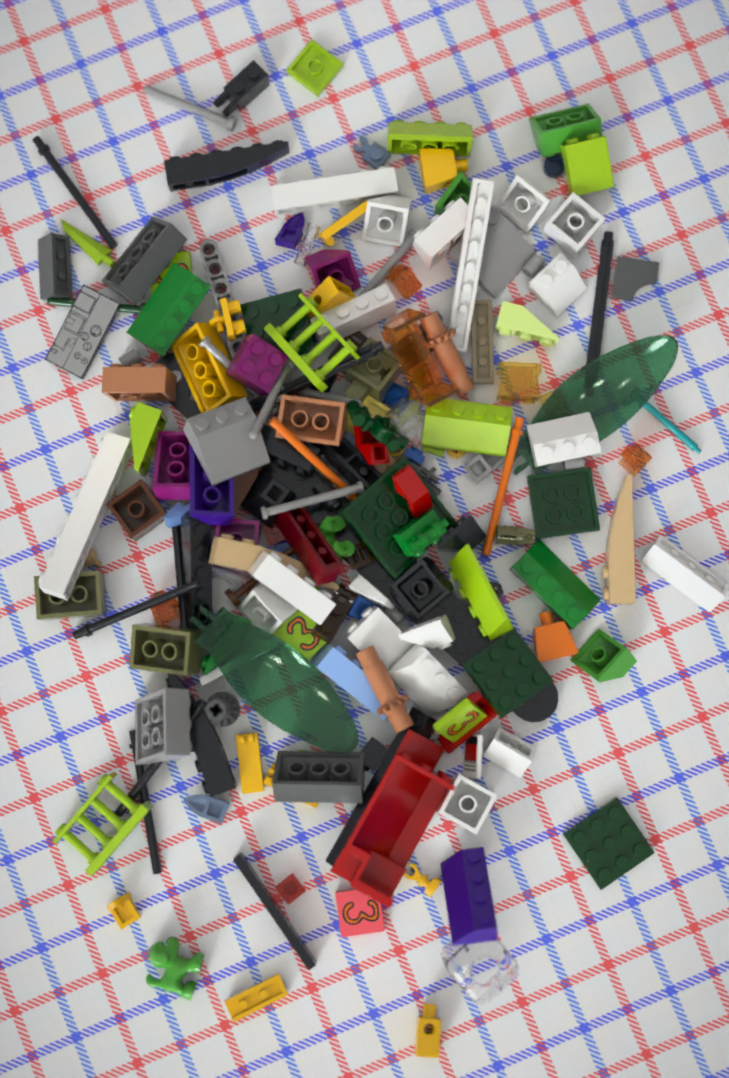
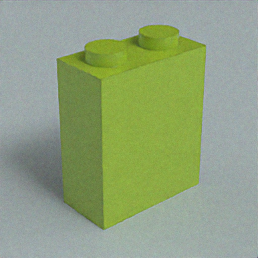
M599 132L586 135L587 139L579 140L578 137L567 139L566 144L560 145L569 196L573 192L579 196L614 187L606 136H599Z

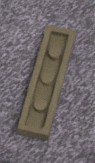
M475 300L471 322L473 384H494L492 300Z

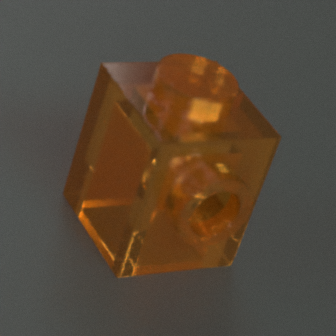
M636 443L633 447L628 445L621 452L622 459L618 464L634 477L650 461L652 456Z
M164 590L153 593L152 598L165 593ZM177 598L151 608L156 624L160 625L179 618L176 609L179 607Z

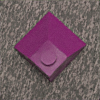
M323 249L305 257L316 288L328 276L349 286L352 291L361 288L349 250Z

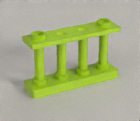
M300 293L298 296L305 304L282 326L275 328L271 323H268L263 329L313 385L323 393L328 388L323 382L326 379L325 376L350 353L358 360L360 357L355 352L358 348L350 339L345 341L316 310L318 304L310 296L306 299ZM311 310L318 318L294 341L290 340L287 342L285 339L286 333ZM324 324L331 333L307 355L304 354L301 357L297 353L300 350L299 347ZM338 339L344 347L320 370L316 369L314 371L310 367L313 364L312 361Z
M116 772L109 775L104 774L97 782L99 787L67 824L63 823L55 831V834H57L53 840L55 844L64 838L88 859L87 862L90 865L85 871L90 876L98 872L153 807L148 801L142 805L140 803L136 804L112 782L118 775ZM105 789L130 810L132 816L128 821L120 819L98 799ZM91 805L116 826L118 833L114 837H108L84 815ZM77 822L102 843L101 846L104 849L100 854L92 852L70 832Z

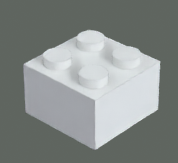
M573 192L546 222L543 232L573 257H576L602 227L606 218Z
M456 773L452 782L456 787L455 790L452 791L448 788L436 812L477 835L498 795Z

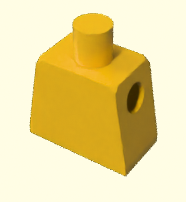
M419 149V162L425 194L449 187L457 173L468 171L467 159L455 160L453 149Z
M328 276L310 295L318 304L316 310L320 314L356 298L349 286L331 276ZM311 310L308 312L309 320L316 316Z
M423 1003V1017L417 1016L414 1049L416 1056L439 1058L441 1019L436 1018V1004ZM426 1024H432V1031L430 1033L424 1032Z

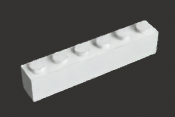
M381 166L377 170L371 171L361 169L357 173L351 174L341 172L331 177L321 175L311 180L301 178L292 183L277 182L270 186L275 217L357 205L368 201V199L387 195L398 196L395 167L390 168L389 166Z

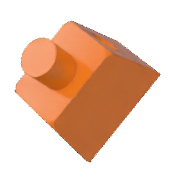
M552 611L539 613L542 626L533 628L534 655L539 662L577 654L578 650L565 621L554 623Z

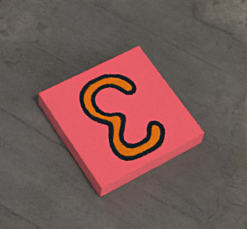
M356 889L335 892L341 937L385 931L381 903Z

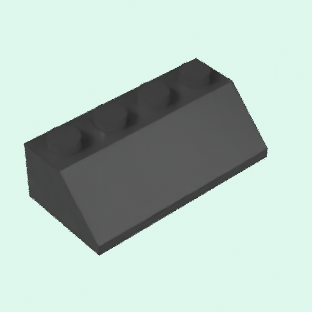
M152 216L102 279V282L127 301L137 304L144 299L147 290L158 281V276L162 271L169 267L176 253L183 249L187 238L172 223Z
M278 751L272 781L275 802L363 803L365 752Z

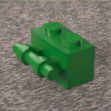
M427 510L392 536L406 557H419L426 552L425 548L430 544L434 545L442 540L441 536L447 532L446 527L449 523L445 518L440 520L434 510Z

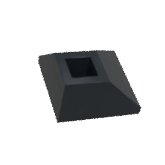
M261 469L240 506L269 528H272L278 514L268 516V519L263 520L260 507L265 506L267 508L290 502L296 493Z
M471 515L467 518L462 516L454 524V530L451 533L447 530L441 536L442 540L438 542L439 544L436 549L439 552H459L465 545L469 544L473 550L486 538V535Z

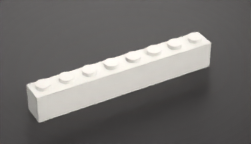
M106 432L105 437L100 439L98 453L91 459L90 471L88 475L84 476L81 484L82 489L74 498V507L71 514L69 513L66 516L65 528L57 537V546L54 553L51 552L48 557L47 569L40 575L39 587L44 593L67 601L69 600L108 509L106 504L112 500L132 454V441L129 438Z

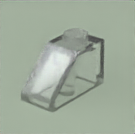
M403 397L385 415L399 432L408 438V442L412 446L419 448L421 446L423 415L419 411L421 407L414 399L409 400Z

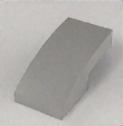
M479 454L467 463L464 469L476 483H479L505 463L506 457Z

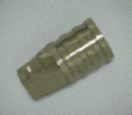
M497 526L496 544L518 546L535 543V530L519 526Z

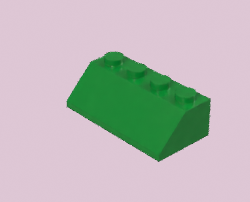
M173 263L126 333L163 357L211 286L195 274Z
M540 539L509 569L560 621H565L569 630L574 629L600 601Z

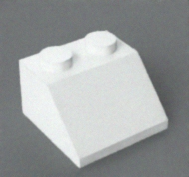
M560 253L530 281L528 289L558 317L587 290V287L576 267Z
M263 583L255 587L238 607L242 615L251 621L250 623L265 640L269 639L298 610Z

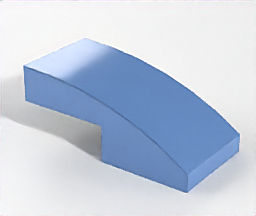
M178 502L163 516L165 525L168 528L181 525V517H192L190 516V503L184 507Z

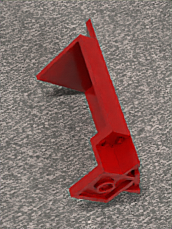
M408 729L331 869L332 873L350 882L351 887L388 908L394 902L393 893L406 871L405 866L448 788L452 791L456 788L452 783L453 779L440 770L438 773L433 772L444 752V747Z

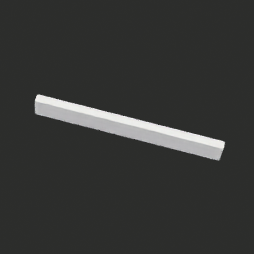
M472 178L448 329L453 327L455 331L451 339L457 351L465 353L467 352L495 181Z

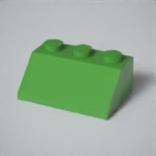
M590 104L529 118L535 144L542 157H552L557 153H561L560 145L566 144L567 139L578 137L579 140L587 139L586 135L599 132V136L602 135L601 118Z

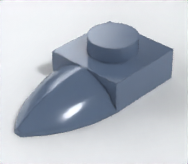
M192 795L184 798L188 808L198 816L220 824L223 823L230 802L210 797V795Z

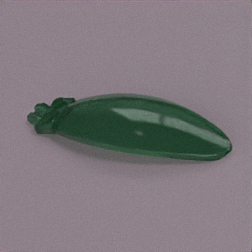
M667 335L651 336L626 344L598 357L565 380L544 402L530 424L590 412L598 433L599 442L629 421L661 385L676 360L678 353L677 340ZM525 429L523 435L520 436L514 461L521 455L526 462L516 467L513 472L517 475L530 466L536 474H539L550 464L535 467L528 432Z
M202 605L198 608L203 615L211 619L206 626L197 617L192 616L189 619L202 630L194 641L212 655L219 670L231 687L258 714L292 736L332 752H351L357 747V729L342 700L320 671L295 648L259 627L241 622L223 606L215 615Z

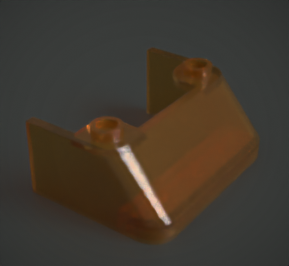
M407 308L383 325L384 331L381 334L394 352L410 387L408 393L413 401L417 400L418 403L424 406L431 407L459 392L458 387L443 381L418 326L417 321L425 317V313Z

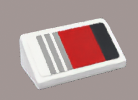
M474 734L464 742L463 776L466 778H481L483 736L481 734Z

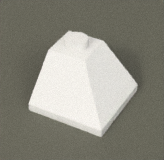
M387 195L368 199L362 240L400 247L404 243L412 198Z
M446 614L409 627L399 634L402 640L432 649L439 647L440 650L451 646V642L455 639Z

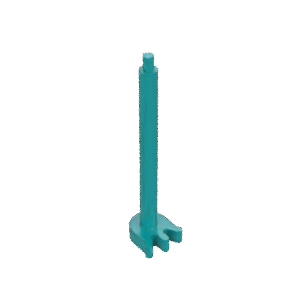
M638 386L622 402L627 407L635 400L690 449L695 450L697 453L702 451L692 439L640 395L642 390Z

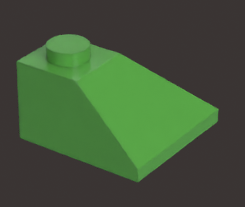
M599 628L579 649L578 653L570 659L572 663L599 683L623 677L637 662L625 646Z

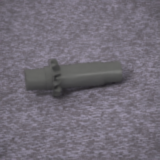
M228 692L215 693L208 699L205 706L206 717L215 726L227 727L238 719L240 704L237 698Z

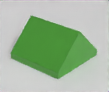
M463 172L458 173L435 205L434 215L438 214L440 216L446 211L445 207L452 200L456 202L460 197L468 205L472 183Z

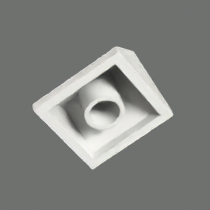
M518 174L496 205V208L528 233L547 212L551 200Z

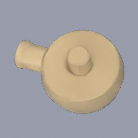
M91 548L83 566L95 565L100 568L103 562L97 560V554Z

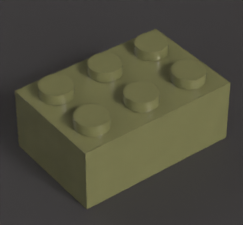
M100 570L80 572L68 601L44 593L39 587L40 576H34L37 620L47 621L107 615L104 572Z
M149 623L132 625L129 668L181 676L200 674L203 630Z

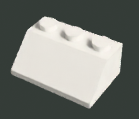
M461 197L456 202L452 200L445 207L446 211L440 216L438 214L435 215L425 230L421 228L414 235L413 247L428 270L446 256L463 237L468 205Z
M590 412L526 425L535 467L602 453L598 433Z
M415 644L388 671L391 678L427 715L451 708L467 692L434 656L419 644Z

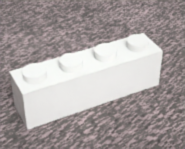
M384 284L321 315L344 338L397 313L396 299L387 284ZM317 316L310 319L311 324L318 318ZM323 324L314 335L320 343L331 331Z
M263 550L248 572L321 625L336 605L331 600L333 596L323 588L321 591L314 588L316 583L307 576L304 579L299 577L297 574L300 571L290 564L287 567L281 563L282 558L273 551L268 554Z

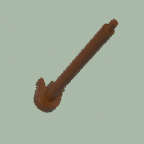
M290 546L282 554L290 557L294 550ZM252 577L234 593L230 589H227L224 593L237 607L241 604L238 599L256 585L259 580Z

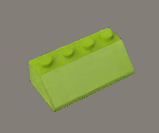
M394 120L389 122L387 151L391 154L419 155V149L436 148L453 149L454 156L470 157L473 143L472 125H467L464 122L446 124L442 121L435 123H426L424 121L408 123L403 120Z
M427 396L421 446L506 457L512 407Z
M469 544L465 545L449 561L452 569L448 571L454 582L458 580L462 587L458 588L463 599H469L471 605L468 609L473 618H479L481 624L478 627L483 637L488 635L492 641L514 628Z

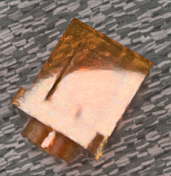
M404 265L393 267L389 272L390 275L386 277V280L392 283L403 298L407 300L423 286L409 267Z

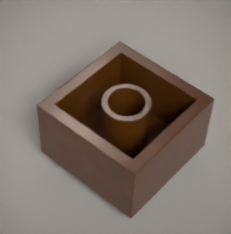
M142 479L106 504L129 537L134 541H138L164 521L163 516L167 513L150 487Z

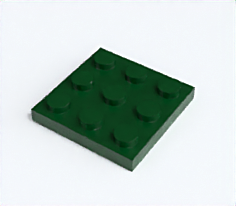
M302 289L240 304L247 335L255 334L286 354L263 328L268 323H271L275 328L277 326L280 327L305 304L298 296L300 293L303 294ZM308 313L286 333L285 339L287 342L290 340L294 341L311 325ZM313 335L299 347L300 350L297 352L299 355L308 354L316 347Z
M591 467L528 475L526 477L536 540L600 531Z
M515 628L462 665L501 719L554 681Z
M617 797L563 833L600 890L655 853Z

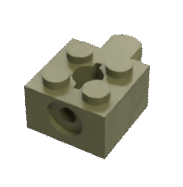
M369 337L362 347L371 343H377V341ZM384 347L385 350L378 352V355L344 370V379L350 382V385L345 390V397L358 399L363 402L369 395L379 402L402 373L404 359Z

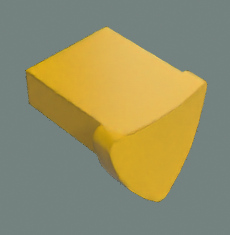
M130 893L118 897L107 906V909L112 913L121 930L141 917L131 900L132 896Z

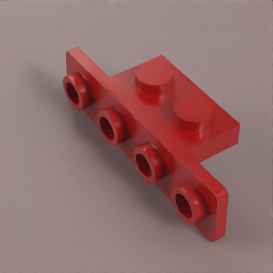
M476 691L468 695L467 698L483 709L487 717L455 743L439 734L437 739L442 747H444L446 753L450 754L498 715L481 692Z

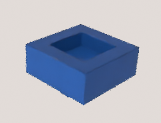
M393 383L383 401L403 411L413 393L410 389Z
M406 447L402 454V457L405 456L409 462L420 468L425 460V456L422 455L423 452L415 447L411 449Z
M357 594V598L348 614L360 620L362 612L369 606L372 608L375 604Z

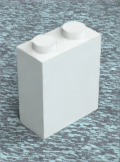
M374 605L372 608L369 606L362 612V618L357 623L353 622L346 629L347 633L344 636L359 651L374 646L381 661L389 670L414 643L400 639L399 634L402 631L377 606Z

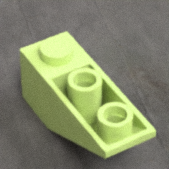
M502 301L495 330L499 331V334L503 336H519L520 340L527 342L531 340L538 341L540 345L546 347L556 346L559 337L524 306Z

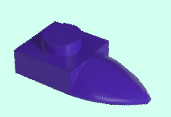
M302 212L292 216L285 222L275 238L276 245L295 250L303 237L305 218Z

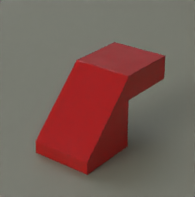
M353 425L355 445L369 465L390 463L387 446L378 442L368 429L364 432L360 426Z
M409 464L392 476L395 490L407 499L412 516L417 519L433 507L429 491Z

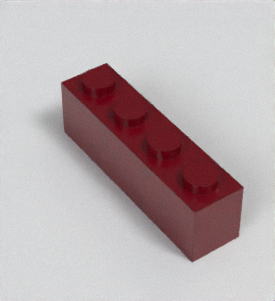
M302 507L279 513L275 520L276 525L316 585L320 586L336 581L343 563L306 509Z

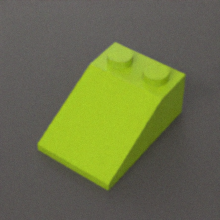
M137 402L136 407L133 406L129 414L131 419L130 429L134 470L142 477H146L157 448L158 432L164 430L168 418L162 410Z

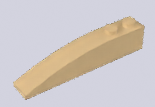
M628 474L623 478L609 524L605 566H602V578H606V587H603L602 596L603 600H606V605H632L636 603L632 474Z
M221 534V537H214L209 558L210 564L248 572L263 550L268 554L273 551L282 558L281 563L286 567L288 564L292 565L300 571L297 574L299 577L304 579L307 576L314 582L302 562L280 552L257 546L253 540L242 538V542L235 541L234 536ZM334 582L320 586L315 585L316 587L330 590H338L339 587Z

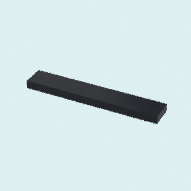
M241 852L236 855L233 861L307 969H312L316 966V959L244 854Z

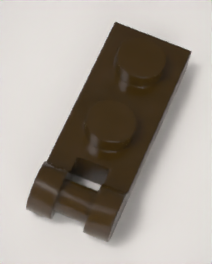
M341 583L331 598L336 604L321 625L316 623L311 634L328 644L332 642L357 598V593L348 591ZM342 596L347 599L346 603L338 600L339 597Z

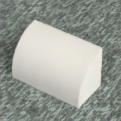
M498 727L483 757L521 778L531 764L537 748Z

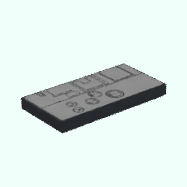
M83 284L45 360L84 380L122 304Z

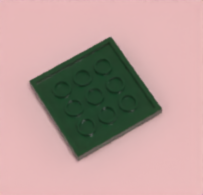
M405 456L398 459L340 511L341 515L393 579L402 574L419 558L415 556L406 557L392 536L415 519L410 513L407 499L395 490L392 479L394 474L409 464L429 491L433 505L429 510H434L440 520L445 518L448 521L449 525L446 527V530L451 529L456 523L455 519ZM432 544L425 548L426 551L432 546Z

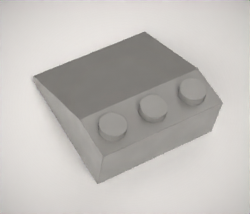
M491 206L478 285L496 299L522 270L521 268L530 257L536 254V251L511 222ZM463 237L449 252L448 259L457 267Z
M246 397L190 417L184 425L183 431L212 486L270 463L261 431L256 439H251L249 436L256 421V416Z
M163 688L135 700L136 765L178 760L190 756L192 742L190 741L191 719L189 708L191 698L189 697V689Z

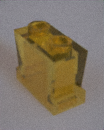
M499 362L497 375H501L496 400H501L502 403H513L514 400L522 401L523 404H535V401L540 399L538 377L541 374L542 364Z

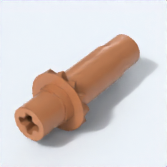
M437 311L419 319L427 334V340L423 342L425 348L433 349L457 396L472 390L474 385L451 339L455 334L453 327L446 329Z
M370 646L357 653L356 656L363 668V672L381 705L377 709L378 715L380 716L385 713L396 733L414 725L405 705V702L410 700L408 695L403 694L401 696L374 646Z

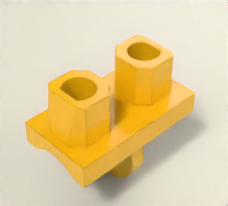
M221 298L223 316L220 315L219 310L214 311L215 318L209 320L210 326L217 327L218 333L224 332L223 325H226L230 341L236 340L237 335L246 333L244 320L232 322L231 315L242 313L239 300L227 301L226 298Z

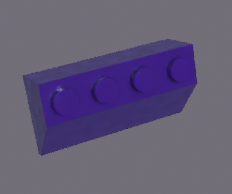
M189 443L190 516L208 525L230 526L234 518V477L212 486Z
M484 848L460 850L440 863L452 946L498 941L497 922Z

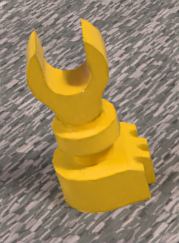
M408 864L414 868L415 874L410 876L405 872L404 876L407 879L418 882L420 887L424 886L426 888L424 893L431 897L442 880L436 877L430 881L428 879L429 876L421 874L415 864Z

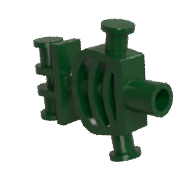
M356 400L348 402L347 410L353 425L360 426L364 432L368 429L375 439L387 446L389 451L403 450L407 446L408 438L398 433L396 426L387 417L375 415L372 419L366 406L362 408Z

